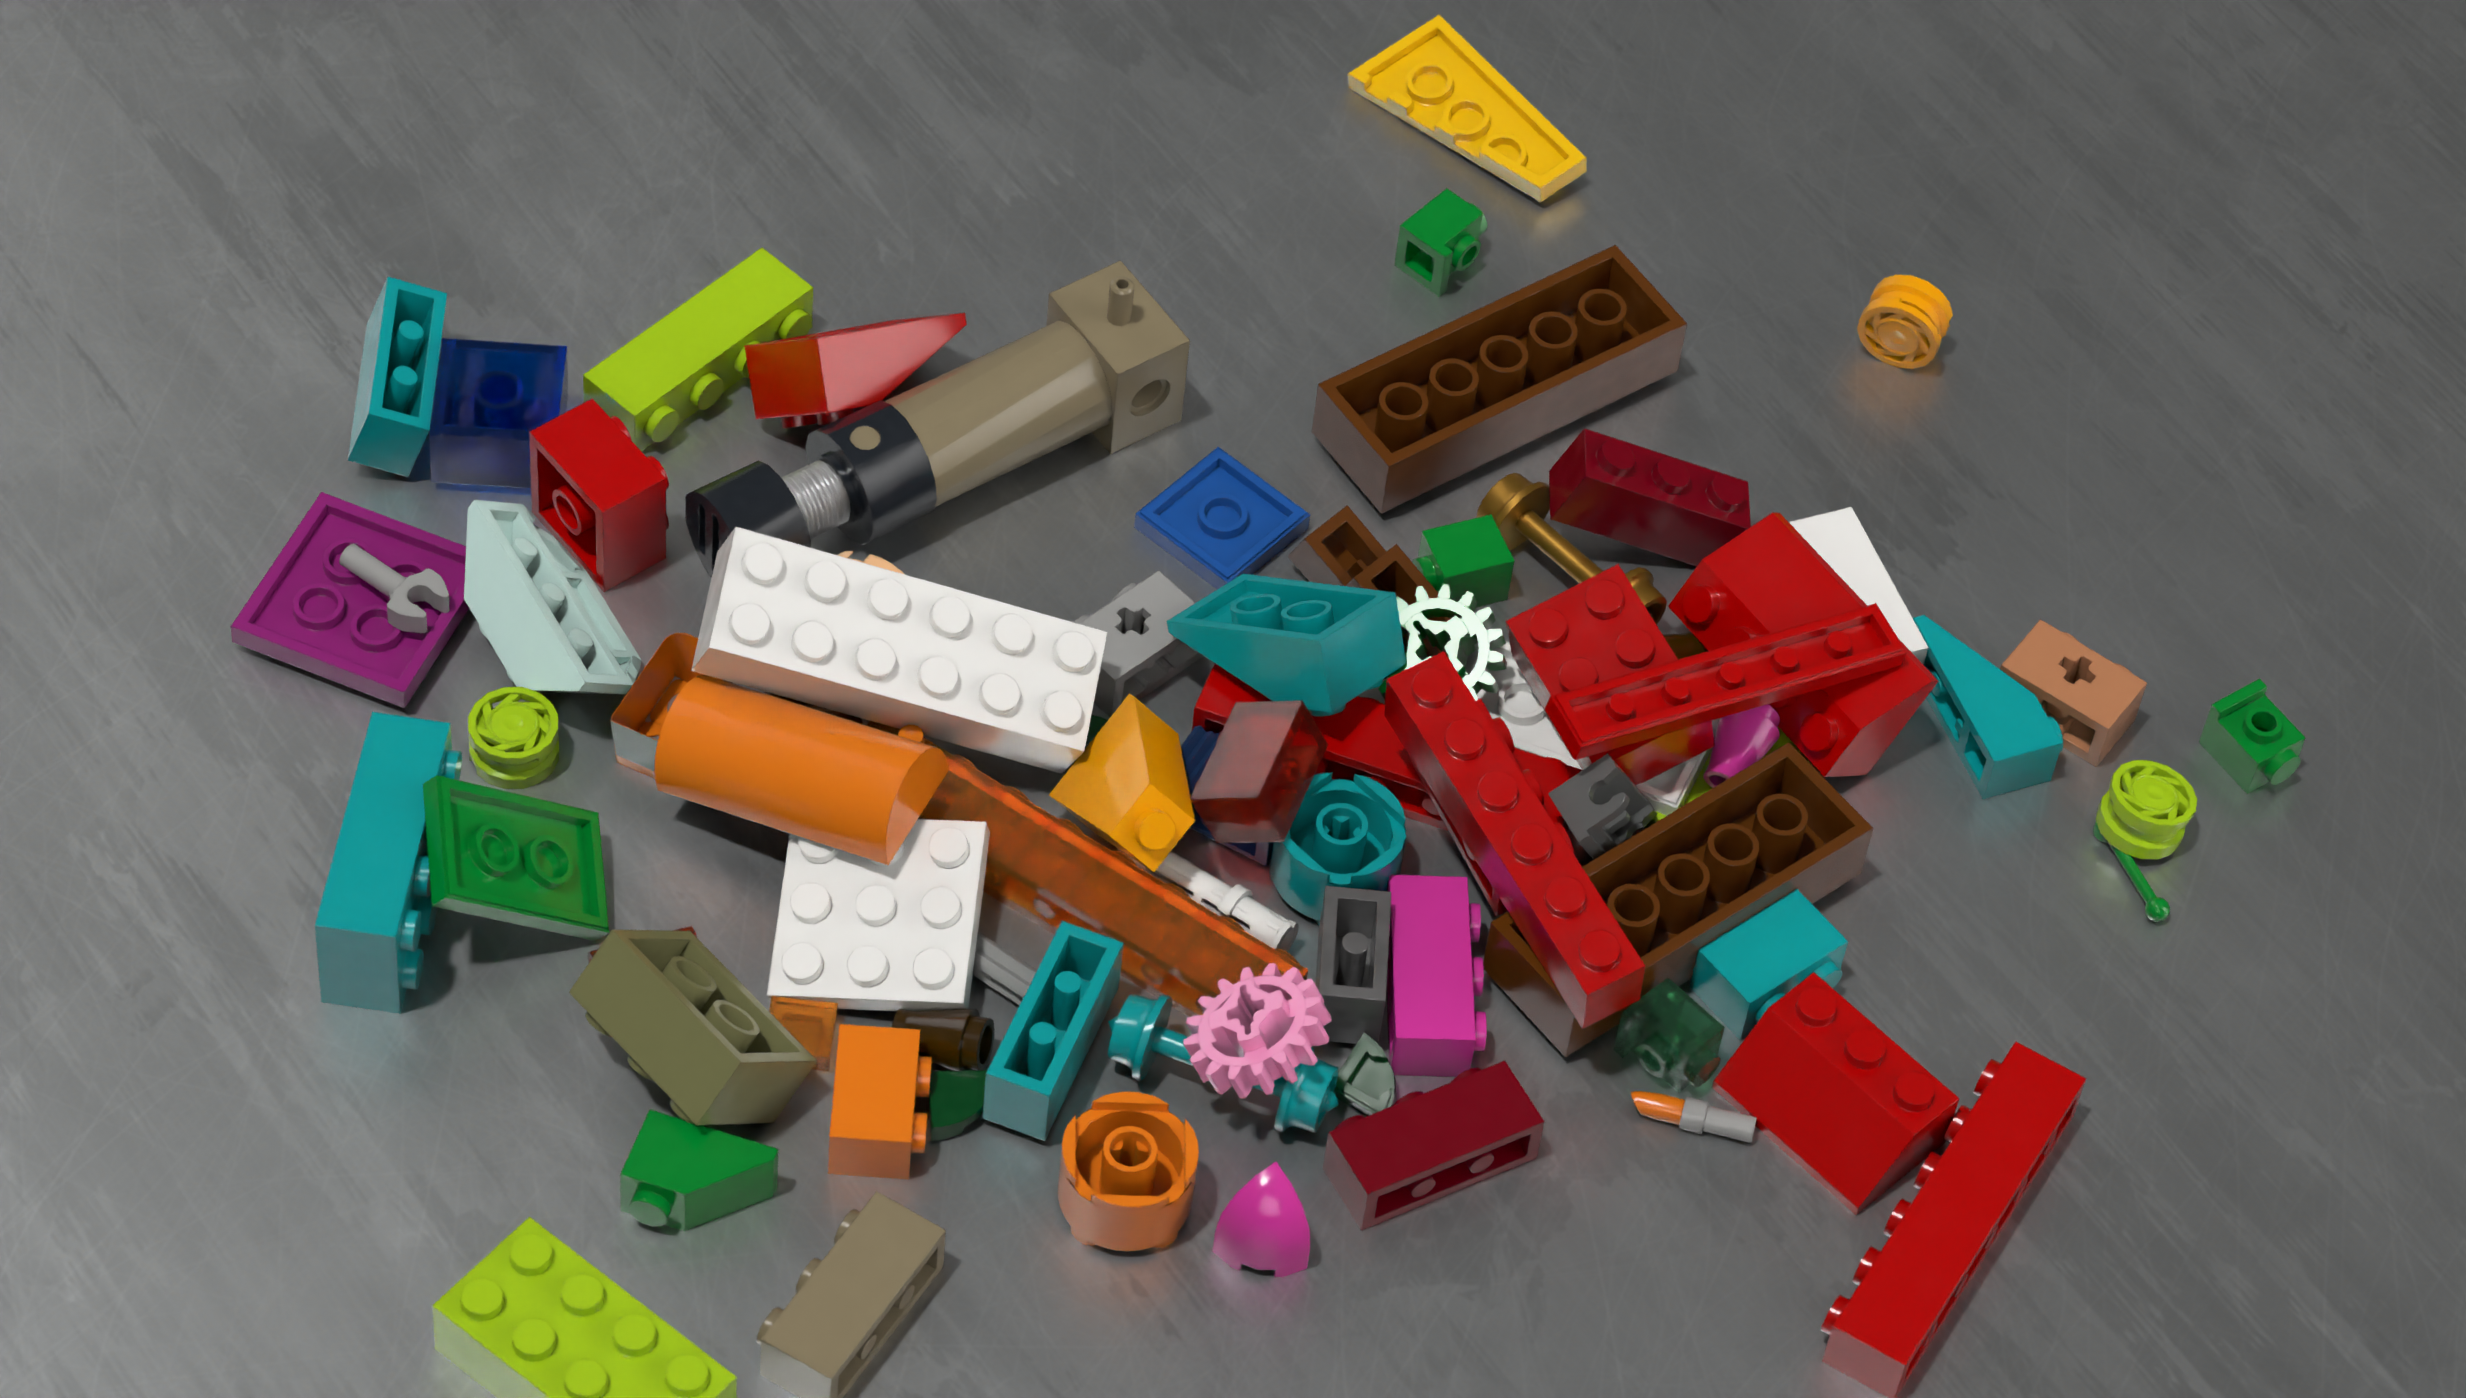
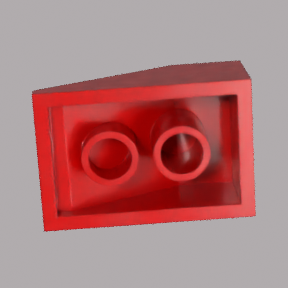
M965 312L889 320L745 345L756 419L780 417L782 428L816 423L818 425H827L854 413V408L869 406L879 400L882 401L967 325Z

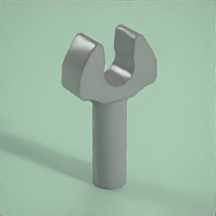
M354 543L347 546L342 552L339 560L340 565L389 597L390 601L387 603L388 623L397 629L415 633L427 632L426 612L418 605L413 604L417 601L428 602L433 608L443 613L449 612V593L445 582L432 569H425L420 573L404 577Z

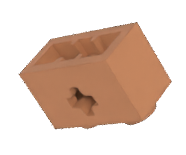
M2041 619L2000 667V670L2035 694L2046 715L2053 717L2057 721L2062 732L2063 748L2095 767L2100 764L2135 721L2147 685L2146 681L2132 674L2126 667L2108 660L2081 644L2072 635L2061 632Z

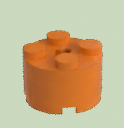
M1116 1092L1092 1101L1090 1109L1082 1113L1077 1119L1075 1115L1068 1123L1062 1139L1058 1201L1065 1219L1070 1224L1071 1233L1077 1241L1084 1245H1098L1112 1250L1137 1251L1152 1247H1166L1178 1237V1232L1186 1222L1192 1208L1199 1147L1192 1126L1186 1119L1183 1123L1178 1117L1168 1111V1103L1158 1097L1145 1093Z

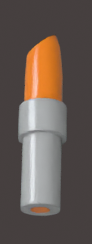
M1631 1092L1635 1106L1642 1116L1679 1125V1129L1699 1134L1705 1131L1749 1143L1752 1141L1757 1117L1709 1106V1102L1686 1097L1684 1100L1659 1093Z

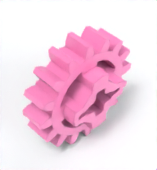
M1269 963L1264 969L1262 976L1257 977L1254 976L1249 967L1243 968L1241 981L1233 985L1228 980L1222 978L1218 981L1221 993L1216 998L1201 996L1198 1003L1204 1011L1203 1015L1188 1017L1186 1020V1025L1192 1035L1184 1039L1183 1043L1191 1056L1189 1060L1203 1083L1210 1081L1216 1093L1220 1095L1232 1086L1239 1099H1246L1252 1087L1260 1085L1266 1095L1272 1094L1274 1080L1283 1077L1292 1084L1296 1082L1298 1078L1294 1068L1300 1063L1304 1065L1316 1064L1318 1060L1311 1048L1312 1046L1328 1044L1329 1036L1323 1026L1332 1021L1331 1015L1324 1004L1325 1001L1311 978L1304 980L1298 968L1295 967L1286 971L1282 976L1275 963Z

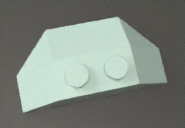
M473 500L467 514L464 600L479 623L481 632L489 640L506 668L509 679L516 687H525L538 692L627 694L636 681L635 679L642 660L588 572L555 537L533 524L536 517L524 504Z

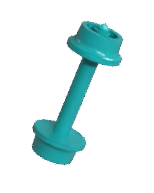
M1130 994L1124 1002L1119 1015L1108 1021L1112 1035L1107 1056L1109 1059L1130 1068L1133 1079L1139 1081L1145 1079L1157 1054L1193 1066L1189 1060L1191 1056L1183 1043V1040L1189 1036L1167 1029L1172 1009L1171 996L1162 994L1158 999H1150ZM1317 1058L1318 1061L1315 1065L1300 1063L1294 1068L1298 1080L1293 1084L1286 1081L1283 1077L1274 1080V1089L1271 1095L1281 1098L1275 1118V1130L1284 1132L1288 1127H1296L1314 1133L1317 1132L1326 1112L1339 1105L1334 1092L1339 1073L1338 1067ZM1260 1085L1252 1087L1254 1089L1263 1091Z

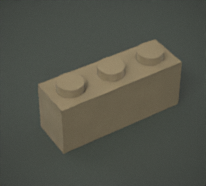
M877 1191L861 1211L851 1210L845 1216L835 1234L832 1249L823 1260L814 1258L809 1262L797 1282L796 1294L784 1310L779 1307L774 1308L761 1325L757 1335V1343L761 1345L760 1375L799 1398H843L943 1268L946 1230Z

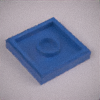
M1217 447L1135 513L1134 528L1215 589H1219L1241 574L1253 575L1309 528L1310 514L1220 447Z

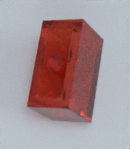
M1303 700L1235 703L1190 798L1217 843L1284 842L1328 747L1325 738Z

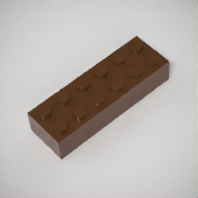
M1614 245L1319 383L1312 433L1382 514L1677 372L1687 323L1626 255Z
M1788 742L1583 866L1584 871L1645 964L1639 1001L1582 1029L1509 912L1490 923L1483 960L1484 970L1566 1057L1691 980L1697 953L1700 948L1774 902L1798 889L1813 904L1860 875L1874 828Z

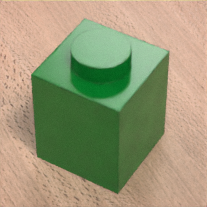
M1492 514L1422 531L1418 558H1414L1412 563L1438 593L1442 584H1448L1453 593L1454 601L1458 602L1467 591H1470L1476 598V608L1508 600L1515 561Z

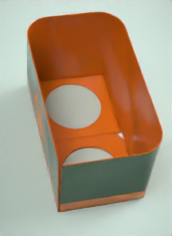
M674 633L666 637L612 714L610 723L617 763L655 779L654 764L658 740L652 737L660 735L662 725L668 713V703L690 680L699 675H704L691 671L698 642L697 637L687 633ZM650 714V719L652 722H645L646 718Z

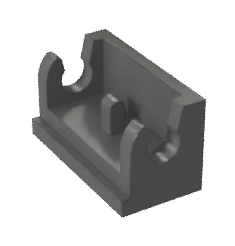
M1606 754L1548 793L1578 843L1593 859L1598 858L1631 838L1637 829L1644 828L1657 815L1649 800L1609 754Z

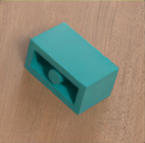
M1795 889L1700 948L1697 953L1689 987L1739 1040L1747 1037L1772 1004L1813 972L1834 988L1842 977L1841 966L1848 941L1798 889Z

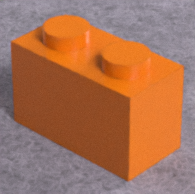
M839 1024L829 1134L828 1174L909 1180L911 1153L925 1154L928 1113H915L916 1097H929L932 1057L919 1056L920 1029Z

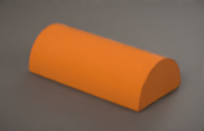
M708 675L694 677L676 696L660 731L654 764L655 781L658 791L886 865L890 864L949 771L946 756L939 748Z

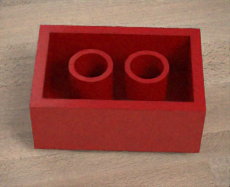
M1619 564L1506 620L1512 657L1544 710L1552 695L1678 660ZM1712 721L1576 761L1581 769L1584 770L1606 754H1609L1635 785H1638L1714 747Z

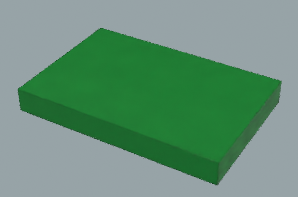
M438 775L423 783L433 907L597 941L609 933L598 812Z

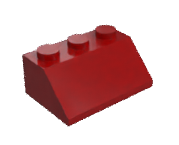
M1815 972L1766 1010L1713 1080L1712 1088L1741 1114L1757 1117L1755 1127L1855 1215H1858L1918 1166L1932 1151L1935 1152L1946 1143L1944 1136L1955 1115L1960 1099Z

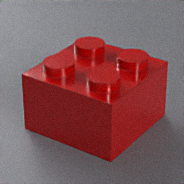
M592 398L529 432L532 513L584 567L603 592L666 559V530L669 528V520L666 514V490L669 488L667 474L655 457H646L632 442L626 426L618 417H609Z

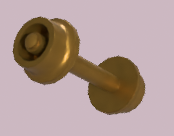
M1512 473L1499 480L1481 501L1476 518L1492 514L1509 550L1515 549L1528 539L1578 583L1603 572L1601 568L1544 521L1550 510L1549 485L1546 483H1532L1521 474ZM1638 567L1628 571L1625 574L1657 625L1666 610V598L1653 586L1654 578L1652 573L1646 568Z

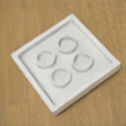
M918 819L889 865L789 834L767 997L771 1006L898 1011L899 1009L910 1011L968 1009L990 838L987 823L983 821Z

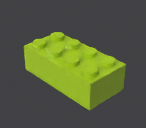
M528 1217L432 1305L435 1350L496 1398H737V1377L531 1217Z

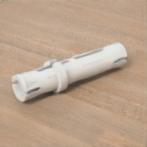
M1117 849L1114 857V865L1116 867L1125 869L1161 890L1169 897L1178 900L1212 920L1214 930L1224 936L1234 933L1265 951L1275 960L1282 958L1291 948L1298 933V923L1288 920L1254 900L1252 891L1245 886L1237 884L1232 887L1173 852H1170L1156 871L1152 872L1121 850Z

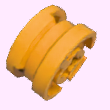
M1896 274L1884 278L1876 285L1871 294L1869 304L1864 308L1860 316L1857 331L1861 343L1870 354L1880 361L1897 368L1915 369L1926 366L1934 359L1940 347L1941 339L1946 335L1950 327L1949 323L1953 313L1948 299L1941 290L1930 282L1912 275Z

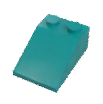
M1241 574L1167 620L1168 632L1278 705L1307 709L1308 714L1312 716H1330L1343 711L1347 702L1364 691L1379 687L1385 677L1406 664L1395 592Z

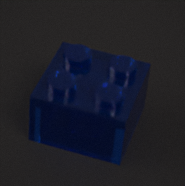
M442 338L429 430L431 482L531 488L529 432L566 412L568 401L567 346Z

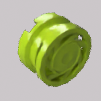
M503 687L488 692L475 702L468 715L469 759L475 765L476 774L490 785L503 789H525L540 784L553 773L559 761L558 713L550 700L541 693L525 687ZM522 699V700H526V701H529V702H518V701ZM501 701L495 708H493V703Z
M2133 760L2122 764L2113 773L2109 790L2102 797L2097 807L2095 820L2104 838L2121 852L2140 859H2161L2171 855L2180 845L2184 837L2185 826L2196 812L2197 797L2189 782L2180 773L2167 765L2151 760Z

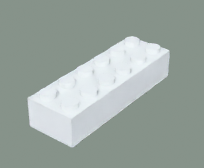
M735 527L717 552L691 671L899 729L906 725H916L922 729L924 736L1062 774L1085 751L1107 632Z

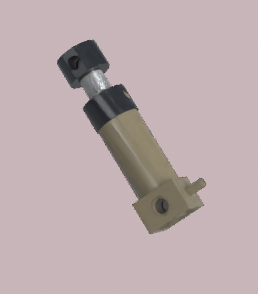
M1120 260L1049 293L1047 323L1045 327L885 402L879 400L811 432L806 443L807 466L780 477L768 464L758 460L686 494L685 521L693 546L704 568L712 578L717 552L735 527L810 548L812 538L838 527L851 541L864 545L933 512L936 506L1089 433H1093L1110 454H1113L1182 420L1190 340Z

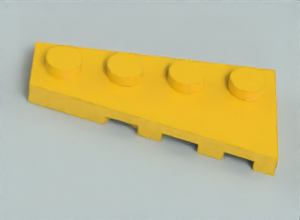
M1437 15L1348 73L1349 89L1539 202H1542L1586 173V157L1440 15Z

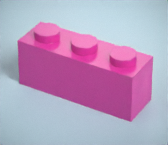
M1389 876L1387 892H1391L1386 985L1389 1062L1394 1075L1456 1077L1471 1068L1474 1051L1484 1052L1486 1045V1013L1474 1011V997H1481L1483 991V958L1472 957L1471 942L1478 943L1480 938V904L1469 903L1468 877Z

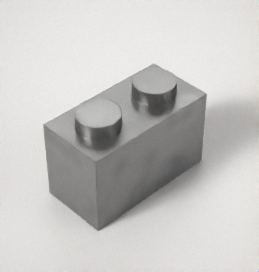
M1325 886L1318 932L1315 985L1331 1015L1332 1021L1323 1026L1329 1036V1041L1357 1044L1363 1033L1379 1043L1386 1002L1391 892Z

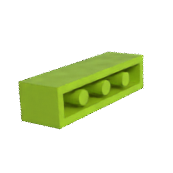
M760 248L583 374V403L593 398L609 417H618L626 426L632 442L641 451L654 442L664 441L674 432L677 425L698 410H705L711 407L724 391L742 378L749 377L745 345L808 334L813 323V287L764 248Z

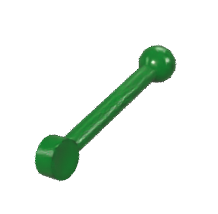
M2095 822L2093 827L2094 836L2101 842L2108 843L2144 899L2146 903V916L2154 922L2165 920L2170 914L2169 903L2155 895L2132 856L2112 846L2100 833Z

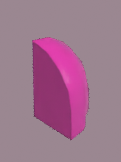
M1274 1162L1255 1175L1234 1195L1221 1213L1215 1229L1212 1252L1233 1269L1240 1271L1243 1264L1257 1270H1274V1277H1285L1307 1269L1311 1247L1309 1225L1303 1206L1290 1180L1277 1162Z

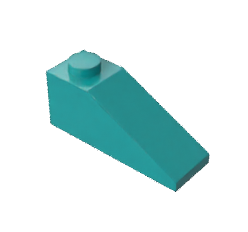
M1927 616L1914 617L1913 620L1928 646L1924 666L1939 681L1926 699L1982 799L2051 781L2059 753L2063 749V737L2057 721L2053 717L2046 715L2035 694Z

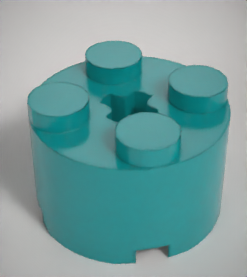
M1333 772L1316 774L1297 783L1282 799L1276 820L1269 872L1270 878L1278 893L1291 907L1315 919L1318 925H1320L1325 886L1387 891L1389 876L1400 875L1406 844L1404 810L1390 790L1369 777L1354 774L1352 781L1332 779Z

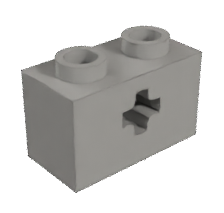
M1159 570L1139 584L1131 583L1119 591L1112 602L1094 614L1082 615L1074 621V623L1107 632L1094 703L1109 717L1112 716L1128 694L1140 700L1204 657L1168 632L1167 620L1195 604V602Z

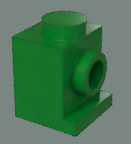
M1446 188L1400 225L1394 265L1433 294L1440 297L1447 291L1449 275L1457 269L1463 271L1468 268L1479 254L1481 249L1479 236L1486 232L1488 227L1486 217L1477 206L1467 203Z
M2260 678L2211 705L2199 740L2204 749L2246 794L2268 782L2276 785L2289 778L2300 765L2301 759L2299 755L2306 739L2265 695L2268 687Z

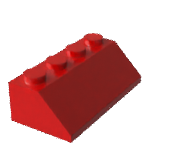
M1772 512L1703 558L1668 605L1671 611L1708 651L1867 606L1780 512ZM1903 643L1902 645L1907 654L1901 666L1768 704L1780 717L1778 727L1824 777L1867 775L1939 682Z

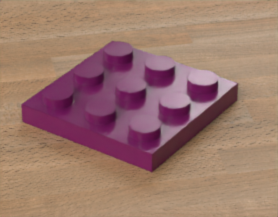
M321 492L230 626L232 642L406 708L469 609L464 600L466 546ZM354 543L404 577L420 573L425 569H432L445 582L449 593V612L443 613L433 608L428 602L417 601L413 604L418 605L426 612L427 632L415 633L397 629L388 623L387 603L390 601L389 597L340 565L339 560L342 552L347 546Z

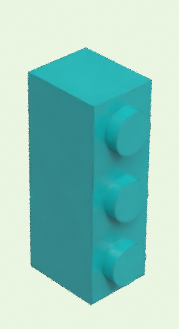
M387 277L366 326L348 461L406 477L409 476L430 431L447 293Z
M1061 921L986 1072L983 1119L1043 1141L1046 1140L1119 989L1124 942Z

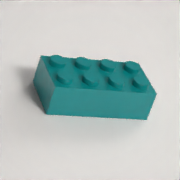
M372 712L315 922L321 1003L401 1014L407 988L418 989L422 975L424 953L423 950L417 949L421 934H432L437 907L432 906L423 783L435 775L456 780L460 779L462 752L452 750L451 723Z

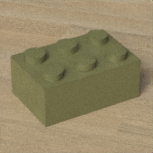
M611 930L569 991L587 1011L585 1013L587 1021L599 1032L612 1037L629 1054L627 1060L630 1066L641 1076L655 1081L672 1099L670 1105L673 1111L688 1123L702 1126L774 1123L817 1062L805 1047L691 931Z

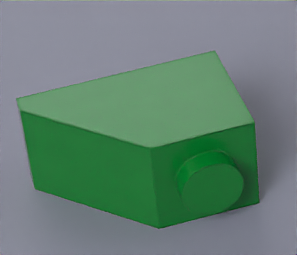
M649 1109L620 1173V1211L632 1215L635 1219L646 1225H666L687 1231L773 1197L778 1186V1149L709 1127L688 1123L683 1119Z

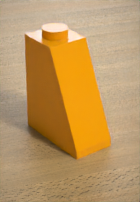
M1131 694L1127 695L1085 748V751L1077 758L1049 794L1051 798L1091 831L1152 872L1156 871L1195 821L1178 733Z

